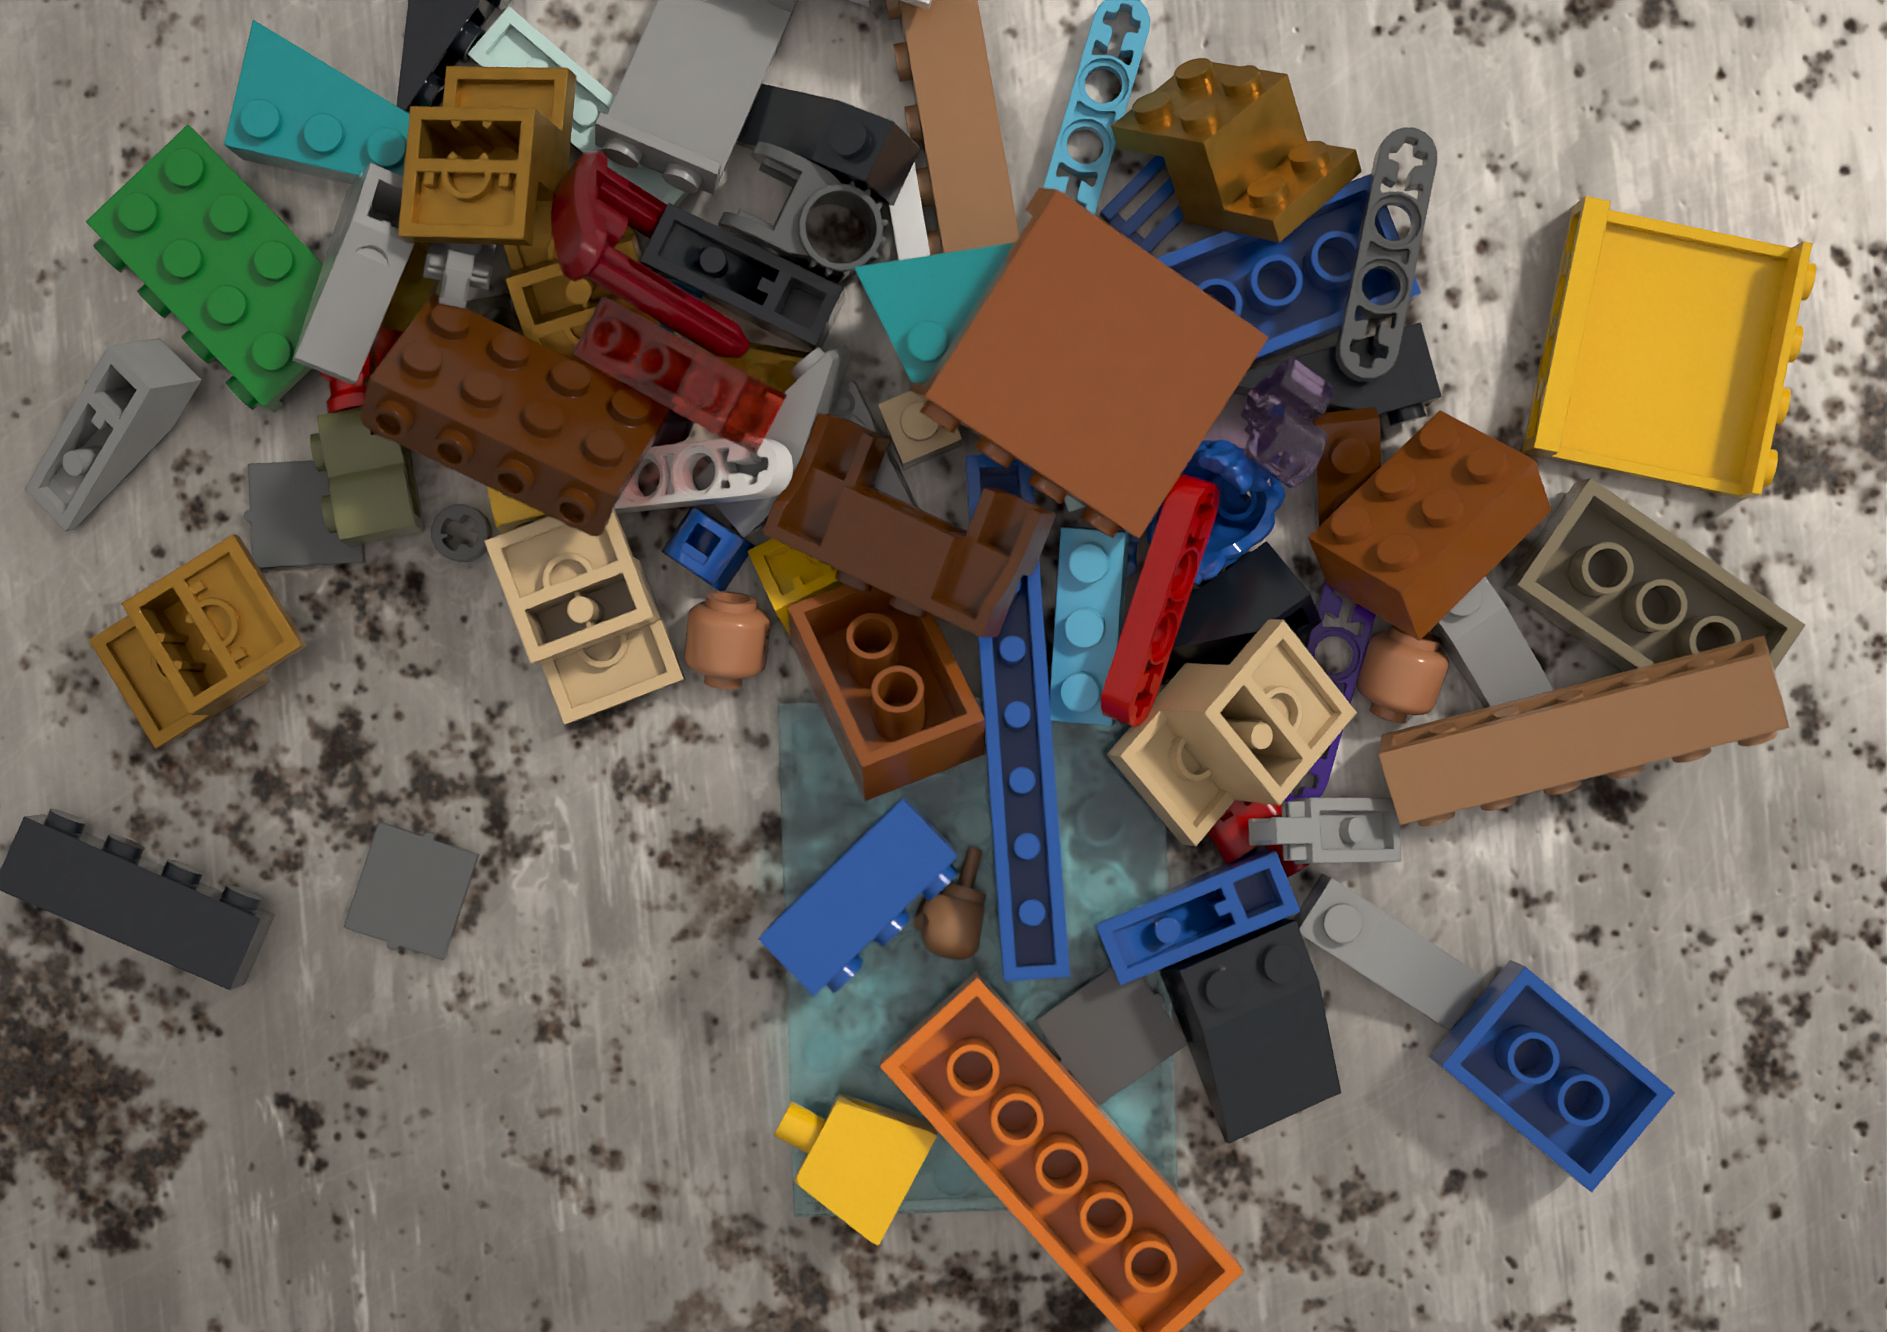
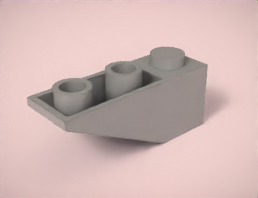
M370 163L347 189L292 361L352 385L357 382L414 246V243H408L398 236L403 187L402 176Z
M845 345L826 353L820 347L813 350L791 371V374L797 381L781 396L776 390H773L752 407L746 415L752 424L738 437H763L778 441L786 446L792 456L794 473L805 450L818 413L832 414L852 354L850 349ZM730 432L721 439L735 438V436ZM708 455L704 456L703 459L709 465L693 480L701 490H705L710 486L715 476L714 462ZM762 457L761 462L751 465L736 464L737 473L758 477L759 472L768 469V459ZM779 495L766 499L717 503L715 506L745 538L765 527L772 505Z

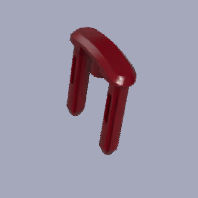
M602 151L584 152L562 177L553 195L551 207L552 236L559 267L563 275L575 282L583 277H587L717 357L733 359L743 357L748 351L749 341L739 324L614 248L622 238L627 225L651 239L667 204L608 167L607 155Z

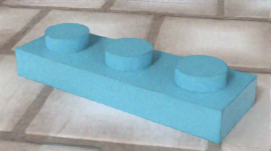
M1061 527L1050 689L1051 721L1113 726L1117 723V720L1103 715L1100 707L1103 687L1121 636L1124 621L1129 534L1122 530H1118L1112 539L1096 528Z

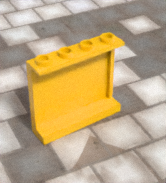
M1585 196L1572 206L1521 453L1743 500L1761 495L1763 487H1769L1772 483L1777 468L1778 452L1771 449L1775 426L1776 424L1781 425L1790 405V388L1783 386L1788 362L1793 363L1797 359L1803 341V326L1796 323L1801 300L1806 301L1815 282L1816 264L1809 262L1813 243L1803 241L1793 247L1777 245L1609 210L1611 201Z

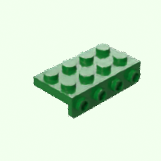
M187 124L85 222L100 237L93 244L100 255L120 273L129 267L145 283L137 290L139 295L164 319L173 313L189 329L181 336L184 342L207 364H210L217 358L233 375L225 383L245 405L254 410L261 404L263 407L276 412L284 405L281 398L312 369L292 361L323 262L196 130Z

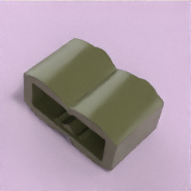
M363 406L317 415L319 433L310 435V446L315 466L319 472L327 471L330 495L321 497V508L326 528L330 534L337 532L339 540L349 547L424 532L422 508L413 472L411 449L388 440L366 428L361 421Z

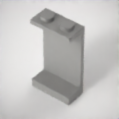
M658 0L608 113L600 112L595 123V145L603 148L602 152L607 155V158L622 166L637 168L641 164L663 173V179L681 191L697 193L701 189L714 195L798 0Z

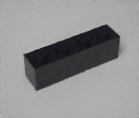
M50 809L47 815L40 814L23 817L0 870V891L228 990L246 983L275 917V914L259 908L262 901L261 897L233 885H226L223 892L200 882L203 872L179 861L167 859L165 866L146 859L142 857L145 847L127 838L108 834L105 841L86 833L84 828L87 823L67 812Z

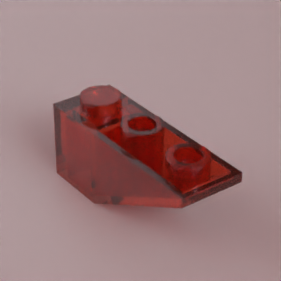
M605 296L601 297L572 353L714 434L755 453L758 452L787 397V394Z

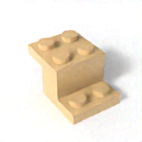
M613 508L607 527L600 536H590L548 516L484 541L531 664L542 665L564 725L686 680L642 562L632 556L615 508Z
M1268 619L1230 665L1185 663L1158 694L1146 720L1140 726H1131L1107 753V756L1180 843L1197 846L1235 800L1280 805L1357 712L1284 620Z

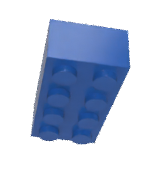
M1371 174L1349 182L1281 242L1223 231L1156 259L1269 337L1251 366L1339 332ZM1388 207L1381 208L1375 216V227L1378 233L1387 240L1399 241L1400 237ZM1374 269L1365 274L1362 280V291L1370 302L1377 305H1386L1391 303L1397 295V282L1389 272L1383 269ZM1415 275L1409 303L1421 294ZM1355 311V321L1372 319Z

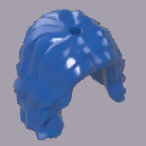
M1203 440L1181 473V475L1186 474L1214 483L1218 486L1220 493L1217 515L1196 575L1195 585H1199L1204 579L1215 578L1223 567L1236 562L1252 546L1262 542L1272 531L1275 524L1274 513L1280 508L1285 498L1284 488L1281 486L1278 475L1271 467L1267 466L1266 461L1261 456L1248 449L1239 448L1226 440ZM1165 499L1146 527V536L1149 544H1151Z

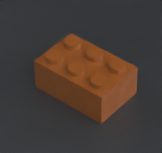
M1439 410L1327 518L1308 539L1329 587L1420 641L1551 512V508L1534 459Z
M845 584L789 605L787 610L792 646L864 801L866 802L985 755V719L934 615L927 612L926 617H918L905 613L889 604L892 595L874 586L871 591H863Z

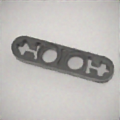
M1402 127L1392 131L1379 145L1374 157L1336 343V360L1340 370L1347 377L1358 382H1370L1382 377L1394 366L1399 353L1437 166V149L1434 141L1426 132L1414 127ZM1404 143L1412 145L1413 157L1422 160V166H1414L1409 172L1404 191L1417 190V199L1403 192L1389 191L1382 193L1380 191L1381 183L1392 188L1397 182L1399 163L1389 159V153H1397ZM1397 206L1408 214L1410 231L1406 238L1399 241H1390L1378 233L1375 227V216L1381 208ZM1374 269H1383L1395 278L1397 282V295L1391 303L1377 305L1370 302L1364 296L1362 280L1367 272ZM1355 311L1370 318H1392L1391 328L1383 323L1376 327L1373 341L1374 347L1384 350V357L1374 359L1368 368L1359 366L1360 356L1350 352V343L1357 344L1364 338L1368 320L1355 321Z

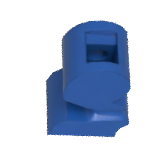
M691 506L661 552L719 591H725L749 556L747 551L754 548L755 545L703 510Z

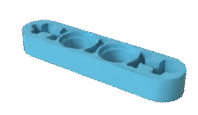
M1104 0L1098 6L1093 17L1043 188L1058 189L1065 194L1069 177H1057L1058 168H1062L1075 177L1095 178L1096 182L1093 187L1081 181L1076 202L1094 215L1116 144L1111 125L1125 114L1149 33V13L1140 0ZM1119 11L1131 14L1130 25L1139 29L1138 33H1126L1120 49L1119 57H1130L1132 59L1130 65H1126L1123 61L1110 55L1092 54L1095 47L1107 53L1112 35V27L1104 24L1103 21L1104 19L1115 20ZM1098 70H1108L1114 73L1121 84L1119 96L1108 103H1098L1092 100L1085 90V81L1090 74ZM1081 130H1088L1097 134L1103 144L1101 157L1089 164H1082L1073 160L1067 150V141L1070 136Z

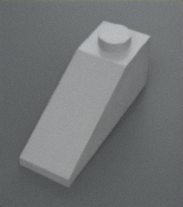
M160 338L108 346L30 478L25 490L65 531L74 530L174 427L200 384L201 379Z
M1486 576L1430 630L1434 636L1441 640L1440 646L1484 708L1554 690L1507 606Z
M1321 874L1301 905V912L1296 913L1292 919L1296 920L1303 937L1449 1031L1484 978L1385 911L1325 874Z

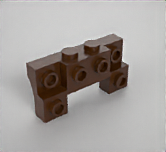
M818 413L799 464L787 488L782 491L773 503L762 534L836 568L835 578L848 586L863 591H871L874 586L891 594L889 604L900 611L918 617H926L927 612L981 638L998 637L1022 575H1033L1056 513L1003 489L984 488L968 531L872 487L890 438L839 415Z

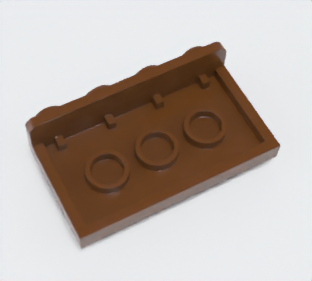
M433 293L369 378L361 412V421L364 426L388 440L405 446L440 463L446 468L455 470L509 498L557 519L569 527L590 536H600L609 523L616 502L664 427L671 407L467 308L440 304V295Z

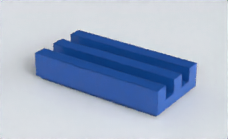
M1158 155L1100 212V216L1112 228L1149 254L1184 220L1178 205L1145 239L1136 232L1175 192L1171 178L1127 221L1119 213L1167 166L1164 157Z

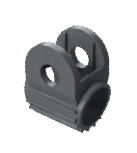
M758 142L756 144L752 157L761 164L758 170L792 187L774 226L739 209L737 214L723 212L718 222L720 228L827 280H834V283L837 285L847 276L851 279H855L858 276L854 267L870 265L879 258V254L876 251L887 242V239L882 234L883 228L888 224V221L882 219L879 211L882 203L876 204L869 196L871 192L869 189L862 191L855 187L854 181H851L848 185L842 184L829 170L781 147L765 142ZM832 204L842 206L853 212L862 223L865 232V247L861 257L854 262L842 264L830 262L818 255L809 243L806 234V219L810 210L818 206Z

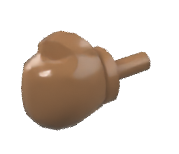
M968 847L958 885L949 883L940 892V895L937 894L931 901L925 898L916 911L913 926L922 932L923 944L926 950L932 954L952 960H965L973 957L978 952L985 907L983 906L987 897L985 893L973 889L983 851L980 849Z

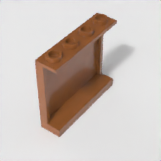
M1039 187L1025 208V211L1033 215L925 385L914 382L910 391L926 401L920 412L941 427L954 433L959 424L978 435L980 438L974 448L994 462L1008 469L1012 461L1015 460L1034 472L1027 483L1047 497L1061 504L1065 496L1068 495L1086 508L1080 518L1100 532L1113 539L1120 529L1140 538L1269 337L1058 189Z

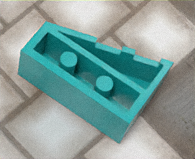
M253 20L224 145L242 160L352 184L370 163L404 177L410 114Z
M1016 242L854 267L912 384L917 382L925 385Z

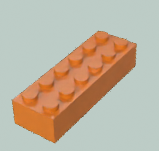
M977 970L881 1056L880 1068L1119 1332H1179L1244 1273L1237 1257Z

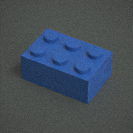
M903 795L762 932L758 940L813 997L825 985L834 994L862 967L861 963L864 960L858 953L874 939L882 948L910 921V914L905 908L920 893L928 901H931L955 878L957 870L951 863L958 857L957 850Z
M1512 960L1505 965L1429 1056L1443 1070L1591 1193L1675 1094L1671 1088L1531 970Z

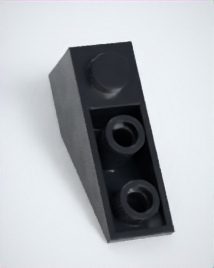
M408 0L396 106L409 114L410 106L439 107L443 102L446 66H456L460 60L464 63L470 60L468 53L485 34V30L482 27L494 9L503 10L512 0Z
M1267 541L1253 551H1247L1241 555L1236 562L1228 565L1225 571L1201 588L1192 589L1162 680L1173 678L1185 663L1230 665L1268 619L1284 620L1298 639L1322 622L1310 592Z

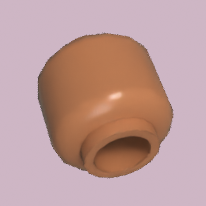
M715 591L706 594V601L700 602L690 609L684 657L689 668L704 675V684L719 689H737L742 686V679L755 677L765 669L771 623L768 614L757 607V599L743 593Z
M1392 625L1390 631L1378 632L1372 637L1356 683L1358 691L1372 702L1369 709L1371 713L1391 722L1406 723L1408 715H1424L1433 710L1449 668L1448 656L1439 648L1441 640L1438 637L1427 633L1419 641Z

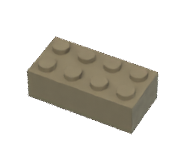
M1592 478L1573 484L1503 587L1504 590L1624 672L1764 635L1775 671L1805 627V624Z

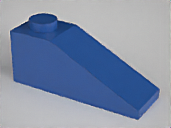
M1264 848L1229 864L1203 873L1096 923L1095 927L1118 984L1121 986L1301 911L1277 852Z

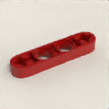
M1186 474L1181 475L1166 496L1103 687L1100 708L1102 714L1106 717L1137 727L1146 720L1151 712L1217 515L1220 493L1218 486L1214 483Z

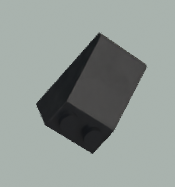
M1281 919L1159 969L1226 1143H1232L1341 1093L1319 980L1296 920Z

